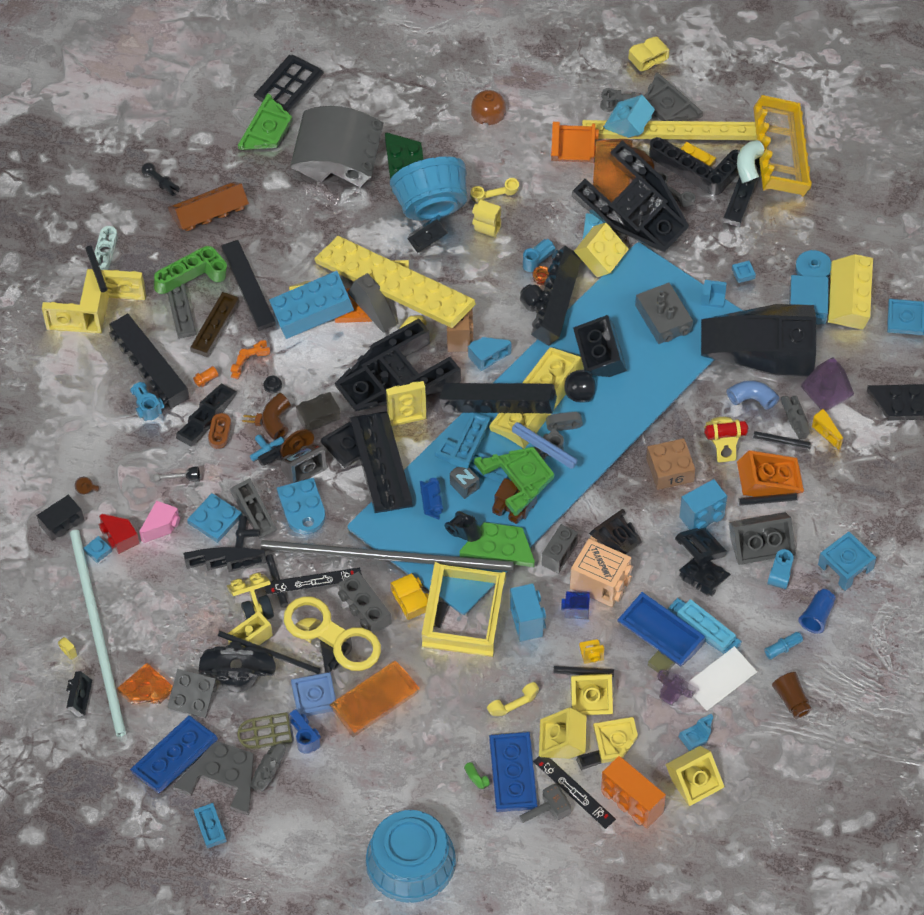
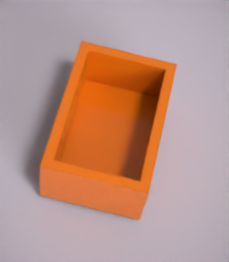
M618 756L602 772V794L607 799H612L616 802L621 811L629 813L638 825H643L648 829L664 813L666 794L622 757Z

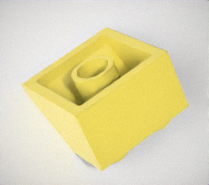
M569 707L540 719L539 756L571 759L584 754L586 751L587 716Z
M698 746L665 764L673 784L689 806L724 788L711 751L702 746Z

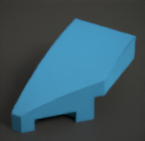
M712 714L699 719L696 725L680 732L678 737L689 751L707 743L711 733Z

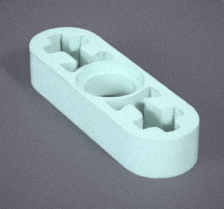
M106 226L101 229L96 245L95 255L101 270L109 269L118 239L117 231L112 226ZM103 247L110 248L107 252L100 251V249Z

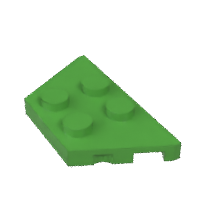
M270 94L266 95L238 144L239 150L277 148L293 121L292 116L287 111H284L283 107L276 103Z
M484 522L480 526L482 536L474 542L467 541L459 553L460 557L513 561L514 565L535 566V560L524 530L521 527Z

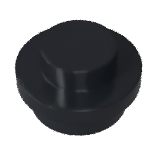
M268 376L263 383L264 390L271 394L277 393L282 389V381L277 376Z

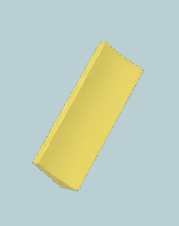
M550 347L523 383L554 384L557 394L555 409L566 395L565 380L567 376L576 370H584L582 359L579 356ZM499 413L489 425V428L492 432L506 437L525 449L529 442L512 432L513 425L519 422L537 433L545 423L546 417L551 414Z

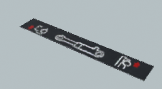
M359 567L270 581V585L264 586L265 592L268 595L339 584V582L358 571L361 574V570Z
M538 756L533 761L602 827L606 829L616 820L551 758Z

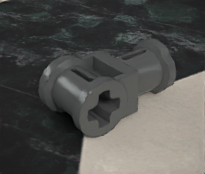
M606 88L601 94L603 100L600 103V107L607 112L613 111L618 102L636 97L635 92L621 94V90Z

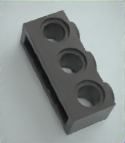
M359 571L339 582L338 595L343 602L346 601L352 615H357L360 619L359 622L362 628L370 630L375 634L392 624L391 613Z

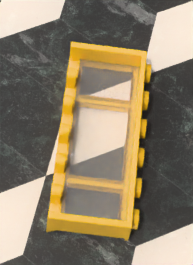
M761 95L753 109L757 140L764 146V154L759 158L763 191L774 189L799 194L801 197H804L807 191L811 189L812 181L809 176L810 167L807 160L808 153L806 152V138L804 137L805 127L802 121L803 112L801 111L800 103Z

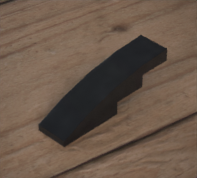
M221 383L200 402L199 408L188 417V423L176 433V439L192 447L210 429L212 418L216 414L225 411L236 396L237 391Z
M245 547L207 548L183 553L187 569L206 565L207 571L227 566L229 573L266 563L264 550Z

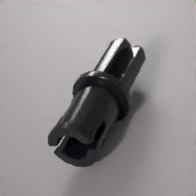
M282 444L276 447L273 446L270 451L258 457L260 465L265 466L276 459L280 460L282 457L280 451Z

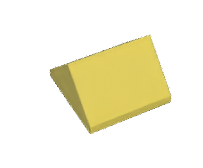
M612 674L571 676L572 709L584 715L613 714Z

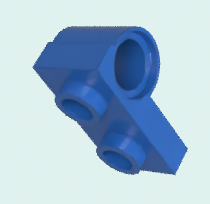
M296 709L290 712V723L298 731L296 734L298 750L303 754H309L319 749L321 738L319 732L308 725L309 721L303 713L300 715ZM304 739H309V740H310V741L307 742V743L301 742V741L304 740Z

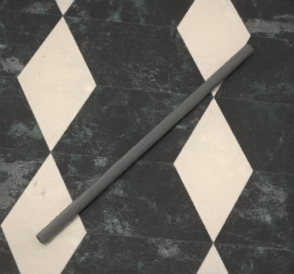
M268 540L261 541V550L432 565L437 562L448 566L513 571L514 569L513 561Z

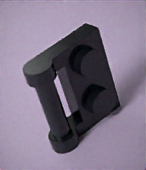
M705 527L683 531L675 537L677 543L687 549L699 566L704 565L707 561L723 558L727 552ZM689 540H691L702 553H700Z

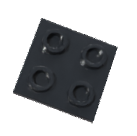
M695 558L691 559L679 569L681 580L692 587L697 584V590L700 589V592L712 597L716 592L715 588L731 574L711 561H707L704 565L699 566L694 561Z

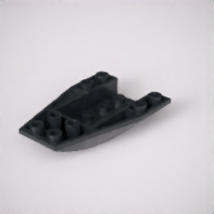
M773 304L701 319V356L773 376L814 377L816 360V314L814 305Z

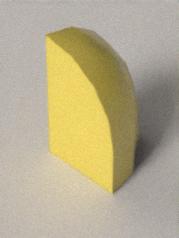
M313 617L299 620L295 626L304 631H311L321 625V621Z

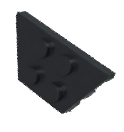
M924 384L867 386V393L874 397L876 400L875 404L883 411L888 421L924 420Z
M624 509L612 515L589 533L605 546L625 555L642 543L632 523L629 522L627 524L623 516L626 512Z

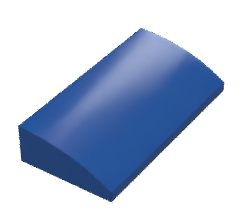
M643 592L639 594L617 620V622L680 667L691 659L705 644V636Z

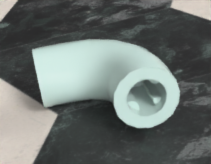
M758 140L744 145L737 156V169L742 183L759 177L755 167V159L763 156L764 146Z

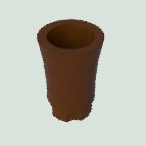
M796 672L787 673L772 683L773 689L781 697L795 719L802 718L812 711Z

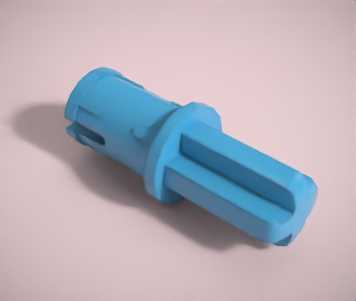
M795 632L784 639H778V642L766 647L764 652L768 659L771 660L779 654L789 652L790 648L803 641V637L799 632Z

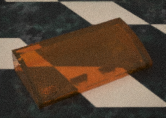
M609 139L596 141L593 186L611 203L629 185L630 178L609 159V154L622 140L632 148L633 140Z
M393 661L332 702L329 706L351 736L355 737L417 695L420 688L409 674L396 661Z

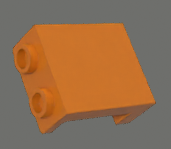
M553 122L551 161L594 163V157H598V146H595V140H598L599 129H595L594 123H592V126L560 125V122Z

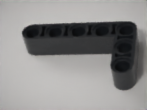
M660 137L653 138L650 141L649 157L653 161L711 195L721 194L739 175L737 156L740 150H732L713 169Z

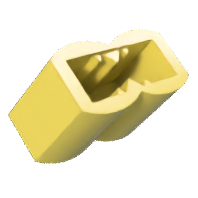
M657 36L648 38L644 43L633 45L630 48L628 59L639 71H645L654 65L666 61L669 58V48Z
M480 199L479 203H476L472 210V214H474L472 222L474 230L495 238L501 228V206Z

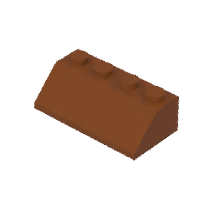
M231 182L169 206L168 209L178 228L189 231L194 229L196 224L201 223L204 225L212 221L211 218L216 216L222 218L229 215V211L234 210L237 212L245 209L244 206L249 204L242 183Z

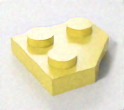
M634 717L593 724L601 763L613 762L618 756L624 758L638 738Z

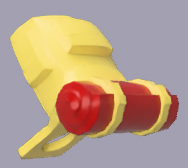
M716 417L706 422L704 434L716 446L718 462L736 460L737 441L741 436H746L749 429L745 421L734 420L730 417ZM725 445H728V448L732 450L731 455L728 457L721 455Z

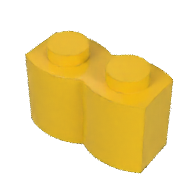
M412 573L390 582L391 592L408 620L426 613L429 596L421 590V581L418 577L415 578Z

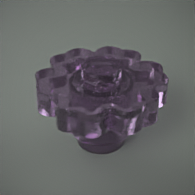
M660 669L657 674L658 680L664 684L660 690L659 698L670 705L677 702L681 695L692 698L696 692L694 687L679 674L668 672L665 669Z

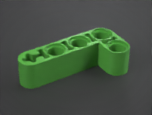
M202 247L158 270L154 275V290L159 294L168 293L204 273L212 281L222 282L226 278L227 263L213 247Z

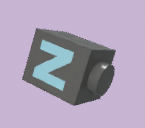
M456 467L450 473V485L466 499L479 489V478L469 467L468 469Z

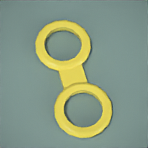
M311 596L294 599L284 612V624L294 637L302 640L318 638L333 647V654L343 668L351 671H363L371 668L380 657L381 644L375 634L362 627H352L345 630L331 621L329 608L320 599ZM304 605L314 606L321 611L323 621L318 628L311 631L298 629L292 621L294 611ZM361 636L371 643L373 652L367 660L353 662L343 655L341 651L343 643L350 637Z

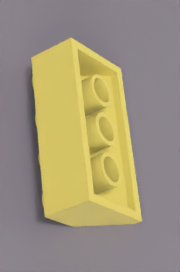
M854 254L831 262L827 322L861 330L864 329L870 319L873 258Z

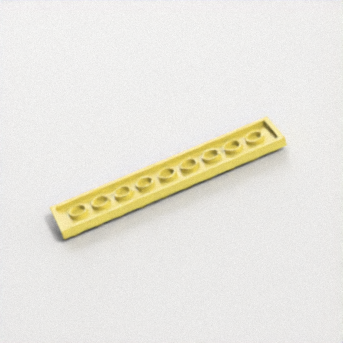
M337 236L314 258L316 264L333 272L338 271L339 275L352 281L368 273L380 286V291L385 297L450 328H453L476 305L475 299L340 236Z

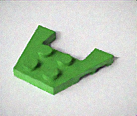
M534 447L509 451V454L498 456L493 454V457L484 459L477 457L474 459V464L483 475L501 467L520 492L507 498L505 502L514 516L518 515L554 479L553 471Z

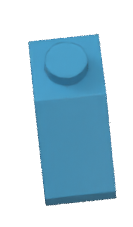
M482 337L479 340L473 341L468 346V357L480 371L485 370L511 354V342L509 340Z

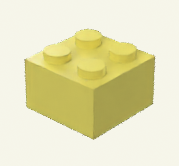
M607 223L593 226L574 252L596 277L611 273L628 251V247Z

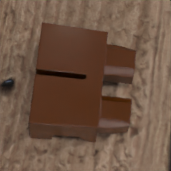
M504 478L494 495L492 512L502 516L504 511L510 513L508 519L517 524L522 518H527L528 512L537 503V496L518 515L514 516L505 502L507 498L520 491L511 480Z

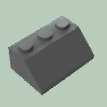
M786 512L729 522L731 542L738 565L775 559L777 552L782 549L789 550L793 555H796L792 519Z

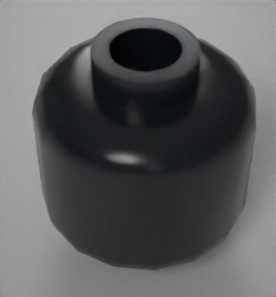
M526 285L520 292V302L528 311H536L540 305V296L543 290L538 285Z

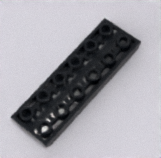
M384 411L349 417L374 513L413 507L388 412Z

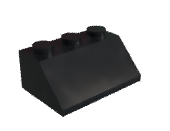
M608 315L573 327L584 370H588L594 376L611 377L627 371L615 326Z

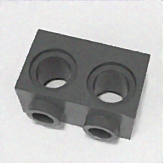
M561 524L542 552V566L559 574L578 544V532Z

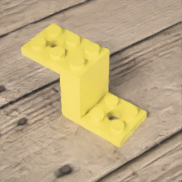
M87 269L80 305L43 302L42 312L47 330L102 334L109 298L145 300L146 290L142 272L101 270L108 289L106 292H101L93 269Z

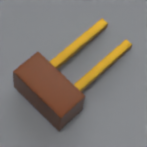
M257 413L256 416H243L255 418V421L242 420V422L255 423V426L262 425L261 413Z

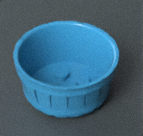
M436 157L414 162L396 172L390 179V186L406 217L417 221H426L433 219L437 215H440L441 218L446 217L461 209L466 203L468 196L466 189V165L459 158Z
M403 810L391 814L377 826L367 848L366 870L370 880H372V884L383 895L390 899H395V901L415 903L436 896L438 892H441L449 884L455 871L456 855L450 837L436 818L418 810Z

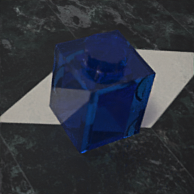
M566 591V599L561 601V611H565V618L589 619L590 592Z

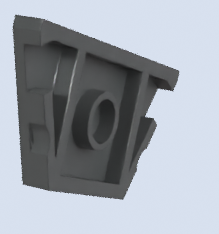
M658 72L655 74L652 84L648 87V92L644 95L646 100L655 109L653 112L655 116L661 121H686L703 117V111Z

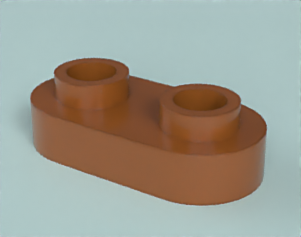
M219 413L212 418L208 440L210 446L214 449L224 448L228 443L231 419L227 414Z

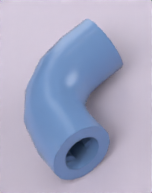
M743 381L726 390L729 400L734 405H738L747 399H754L764 409L768 410L779 401V396L773 389L758 381Z

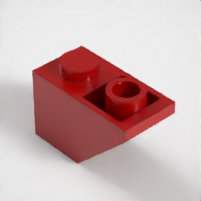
M106 514L99 515L101 523L98 526L103 535L107 534L109 537L107 541L112 549L115 548L118 554L140 544L138 534L129 519Z

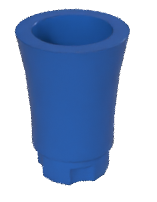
M827 589L818 590L806 610L799 617V624L811 633H823L836 600L835 595Z

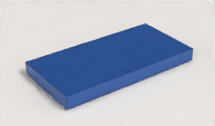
M188 715L130 770L132 774L159 794L216 742L218 738L213 732Z
M530 732L489 735L496 812L532 810L538 807Z

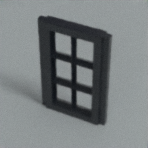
M289 54L254 93V97L263 102L266 94L272 87H275L281 91L273 100L279 103L284 111L290 113L324 74V71L293 54ZM293 64L301 67L294 76L287 73L288 69ZM304 69L312 72L305 81L297 78ZM283 75L291 78L284 87L276 84ZM294 80L302 84L295 93L287 90ZM285 92L291 96L287 102L282 104L276 101Z

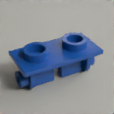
M430 478L428 483L419 481L424 514L439 520V514L443 510L441 496L437 495L440 493L439 481L437 478Z

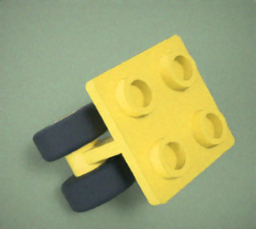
M254 573L249 576V579H235L230 582V585H227V589L232 596L249 592L252 603L251 601L241 603L245 620L258 611L266 619L274 617L269 597L267 595L261 596L257 602L254 591L271 584L265 574Z

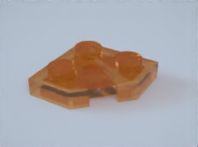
M146 663L121 684L117 690L130 704H140V702L161 704L171 695L173 686Z

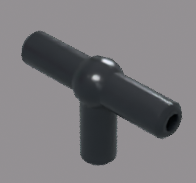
M245 515L239 516L238 530L235 533V547H243L245 537L260 536L259 529L245 530L247 522Z

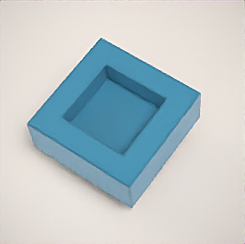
M750 261L732 265V271L738 283L755 279L756 274Z
M99 536L84 547L85 553L97 564L112 552L111 547Z

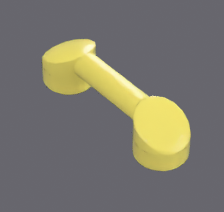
M508 178L505 181V187L484 191L480 186H475L470 191V197L473 201L479 203L480 199L484 200L485 198L502 194L514 195L519 189V182L515 178Z
M535 682L529 683L522 689L524 696L506 705H503L501 700H495L487 706V710L492 716H504L508 712L528 702H532L539 692V687Z

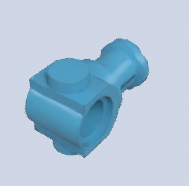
M144 382L134 384L130 392L137 398L136 404L138 408L135 409L140 419L143 418L144 421L155 420L162 414L161 409L164 408L161 398L157 399L154 394L148 393Z

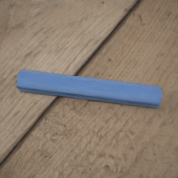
M519 422L513 425V433L570 469L577 465L576 458Z

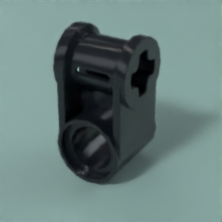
M457 511L455 517L450 522L444 524L448 533L468 542H474L482 536V531L475 517L461 511Z

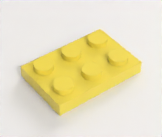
M424 381L386 389L387 412L392 427L426 419Z

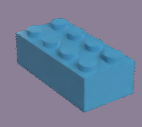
M338 271L269 299L286 339L354 310Z

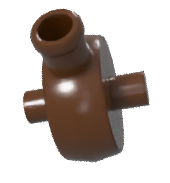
M85 476L79 477L74 485L75 490L82 495L88 494L91 490L98 492L99 489L98 485H93L91 479Z

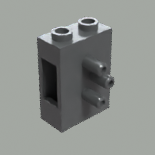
M669 282L636 295L635 306L658 344L669 342L673 338L681 335L685 336L692 332L693 320Z

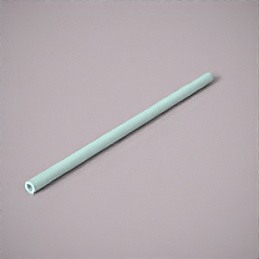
M72 530L70 537L117 737H122L126 735V730L79 530Z

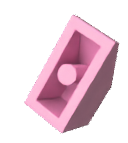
M156 501L139 531L141 541L146 543L171 534L174 527H177L180 523L178 508Z

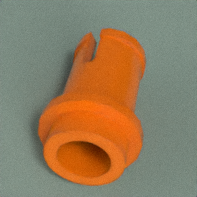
M211 366L200 374L196 373L193 380L198 387H204L205 383L219 375L215 367Z

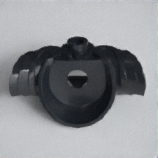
M230 642L226 647L219 646L206 649L200 657L198 671L200 675L217 676V679L224 688L238 693L251 688L259 676L274 675L276 665L273 656L268 651L255 647H243L240 642ZM238 659L242 662L241 668H231V662Z

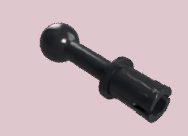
M145 163L142 166L141 171L143 175L153 177L159 182V187L163 190L165 189L170 195H177L174 190L176 192L180 191V187L174 184L170 177H163L156 172V168L152 163Z

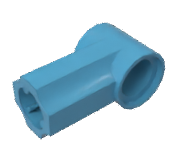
M544 239L534 248H528L523 252L522 267L525 271H537L539 264L555 252L556 248L552 241Z

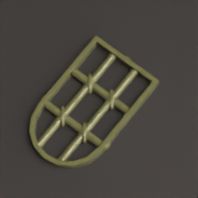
M287 712L246 720L238 729L237 736L239 742L248 749L276 746L279 743H293ZM286 716V722L273 724V718ZM270 720L268 725L256 727V721ZM252 722L253 726L251 728L242 729L246 724ZM276 726H288L287 732L275 733L274 728ZM271 727L272 733L258 736L257 731L259 729ZM254 730L252 738H240V733ZM289 734L290 740L276 742L277 736ZM273 738V743L259 745L260 739ZM255 740L256 745H248L244 742Z

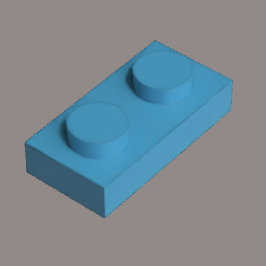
M211 803L194 809L206 848L208 849L227 842L214 804Z

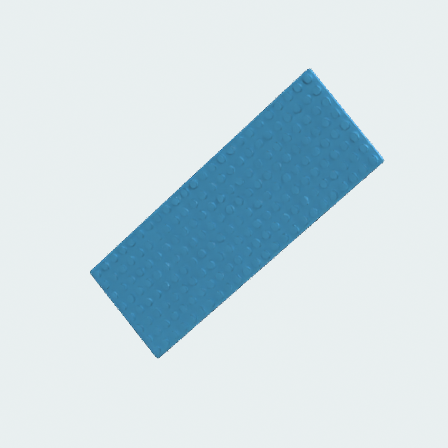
M636 243L625 253L610 274L602 276L567 310L560 337L548 346L537 339L493 382L523 383L550 347L581 357L573 327L605 315L610 317L615 326L627 371L611 377L592 375L595 381V394L590 402H575L565 395L554 409L553 414L579 412L582 416L583 424L581 427L558 431L564 438V451L577 459V465L570 469L549 455L545 458L544 461L554 473V479L537 495V503L534 508L530 509L526 519L522 518L515 524L508 519L509 512L504 511L502 516L492 512L494 495L501 485L497 481L475 473L479 478V489L466 499L450 485V473L458 466L435 457V452L444 438L458 443L472 414L462 413L404 469L413 507L374 513L371 502L348 524V530L374 550L460 557V550L467 543V540L452 536L445 529L444 524L450 522L455 517L457 511H461L475 517L479 527L486 522L523 528L531 549L714 361V359L701 356V319L743 310L726 299L724 300L723 308L701 305L704 288L702 283L643 244ZM669 282L693 320L692 332L685 336L681 335L673 338L669 342L658 344L635 306L636 295ZM476 413V414H480V415H483V416L491 417V418H490V424H491L492 421L495 419V417H496L499 413ZM546 421L536 433L541 437L551 432L547 429ZM488 426L477 452L493 457V454L500 456L509 454V451L523 448L506 437L492 432ZM529 443V444L526 446V448L535 447V446L532 445L531 443ZM430 478H437L439 481L440 493L437 495L441 496L443 506L442 513L439 514V520L424 514L419 481L428 483ZM390 561L406 574L412 573L415 578L418 577L421 584L430 591L434 565ZM469 568V569H477V570H484V571H491V572H498V573H502V572H506V573H507V572H508V571H502V570H490V569ZM443 576L439 598L460 614L466 615L496 583Z

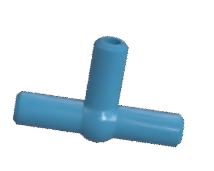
M257 435L255 441L261 449L251 454L250 459L253 462L256 461L260 455L270 451L271 447L282 444L284 439L279 437L267 444L261 435Z

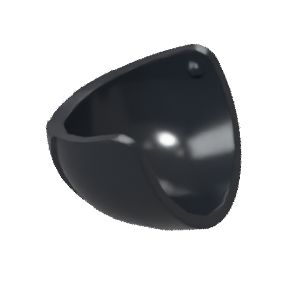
M576 370L567 376L565 380V394L567 397L579 403L590 402L593 399L595 381L588 370Z

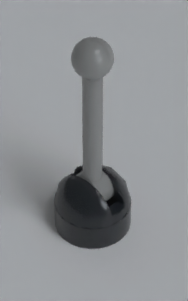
M198 466L188 468L186 473L154 474L153 479L159 481L166 478L186 477L191 482H199L200 470Z

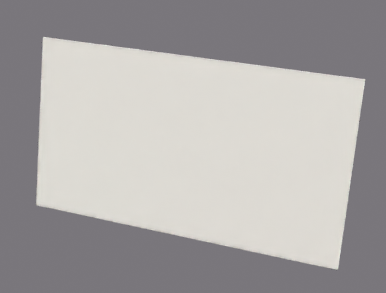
M734 646L684 686L704 709L708 711L756 674L757 671Z

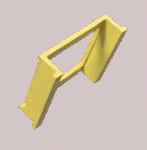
M435 562L422 629V647L493 657L494 639L503 586L506 583V572L498 573L441 565ZM443 576L496 583L486 639L433 632Z

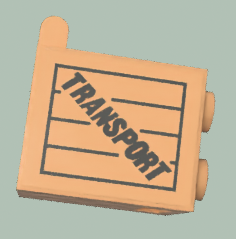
M591 536L571 568L570 589L613 607L616 601L619 602L621 600L624 586L628 587L631 582L632 576L630 573L633 569L631 557L598 543V540Z

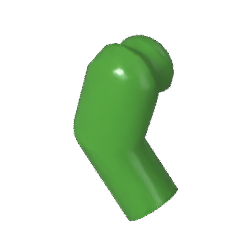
M473 763L465 764L464 769L469 779L477 788L484 789V787L490 785L487 776L480 778Z

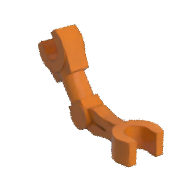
M266 340L259 341L253 345V348L241 349L239 351L236 364H233L230 370L233 372L231 378L239 379L242 365L249 356H267L270 354V348L267 347Z

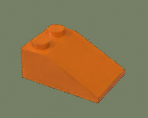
M749 450L737 461L743 495L757 497L804 492L798 459L795 457Z

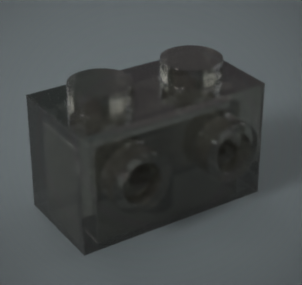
M330 392L320 394L316 398L296 405L298 420L304 429L310 431L341 419L340 408Z

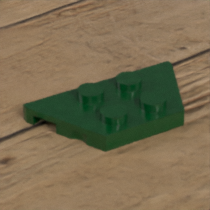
M385 133L390 179L400 169L414 162L424 160L421 142Z

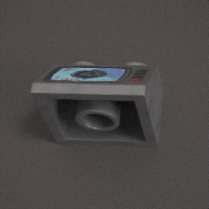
M312 443L281 460L282 471L290 483L310 479L327 469L323 446Z

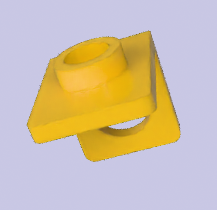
M598 639L579 643L584 664L604 660V645H600Z

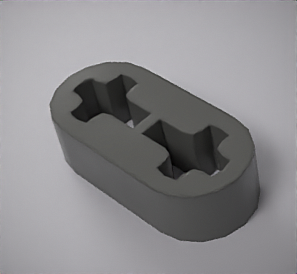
M579 412L558 413L546 417V425L549 431L552 429L556 431L577 429L583 424L582 416Z

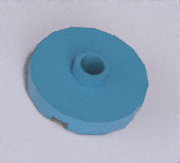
M809 250L799 255L796 260L795 270L797 275L828 277L831 271V260L823 252Z

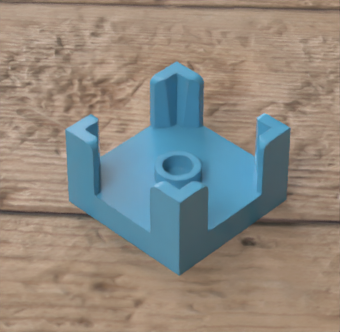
M847 532L820 553L818 565L824 571L827 565L840 576L839 586L846 591L852 586L854 577L865 569L866 574L874 569L876 557L855 536Z

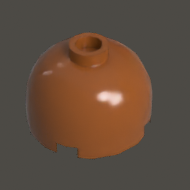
M484 90L474 97L471 104V115L479 124L484 122L494 125L505 117V100L498 92Z

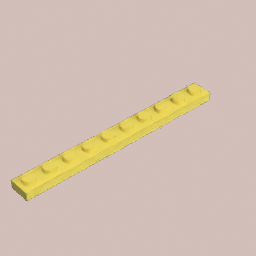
M582 120V126H592V123L595 124V129H599L598 139H653L660 137L662 139L757 140L755 122L649 121L641 135L627 138L606 130L603 126L607 120Z

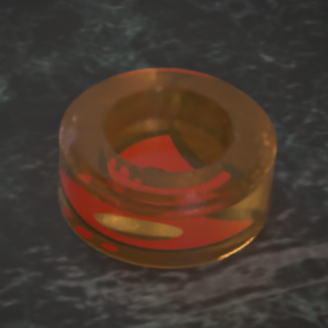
M540 266L534 269L533 281L536 284L544 285L549 275L548 268Z

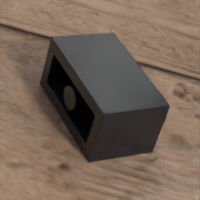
M69 494L36 515L39 526L52 541L57 537L63 536L66 531L78 526L84 520L82 509Z

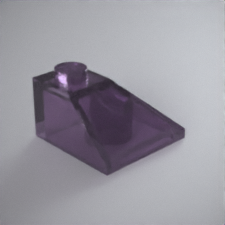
M834 357L818 365L801 384V388L821 410L824 409L825 411L854 396L845 370Z

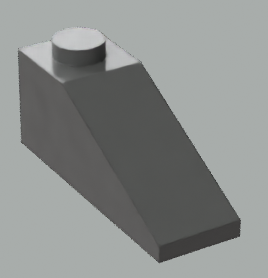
M368 273L356 279L348 291L353 300L383 333L396 326L397 322L375 280Z
M250 478L229 489L238 507L247 517L251 527L260 530L259 539L277 530Z

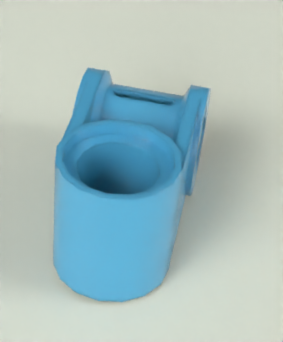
M782 549L777 552L768 578V585L787 589L793 563V554L789 550Z

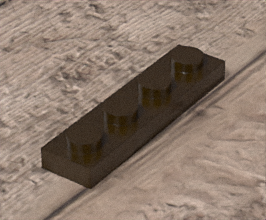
M225 292L221 293L190 347L191 352L205 357L209 356L240 302L239 297Z

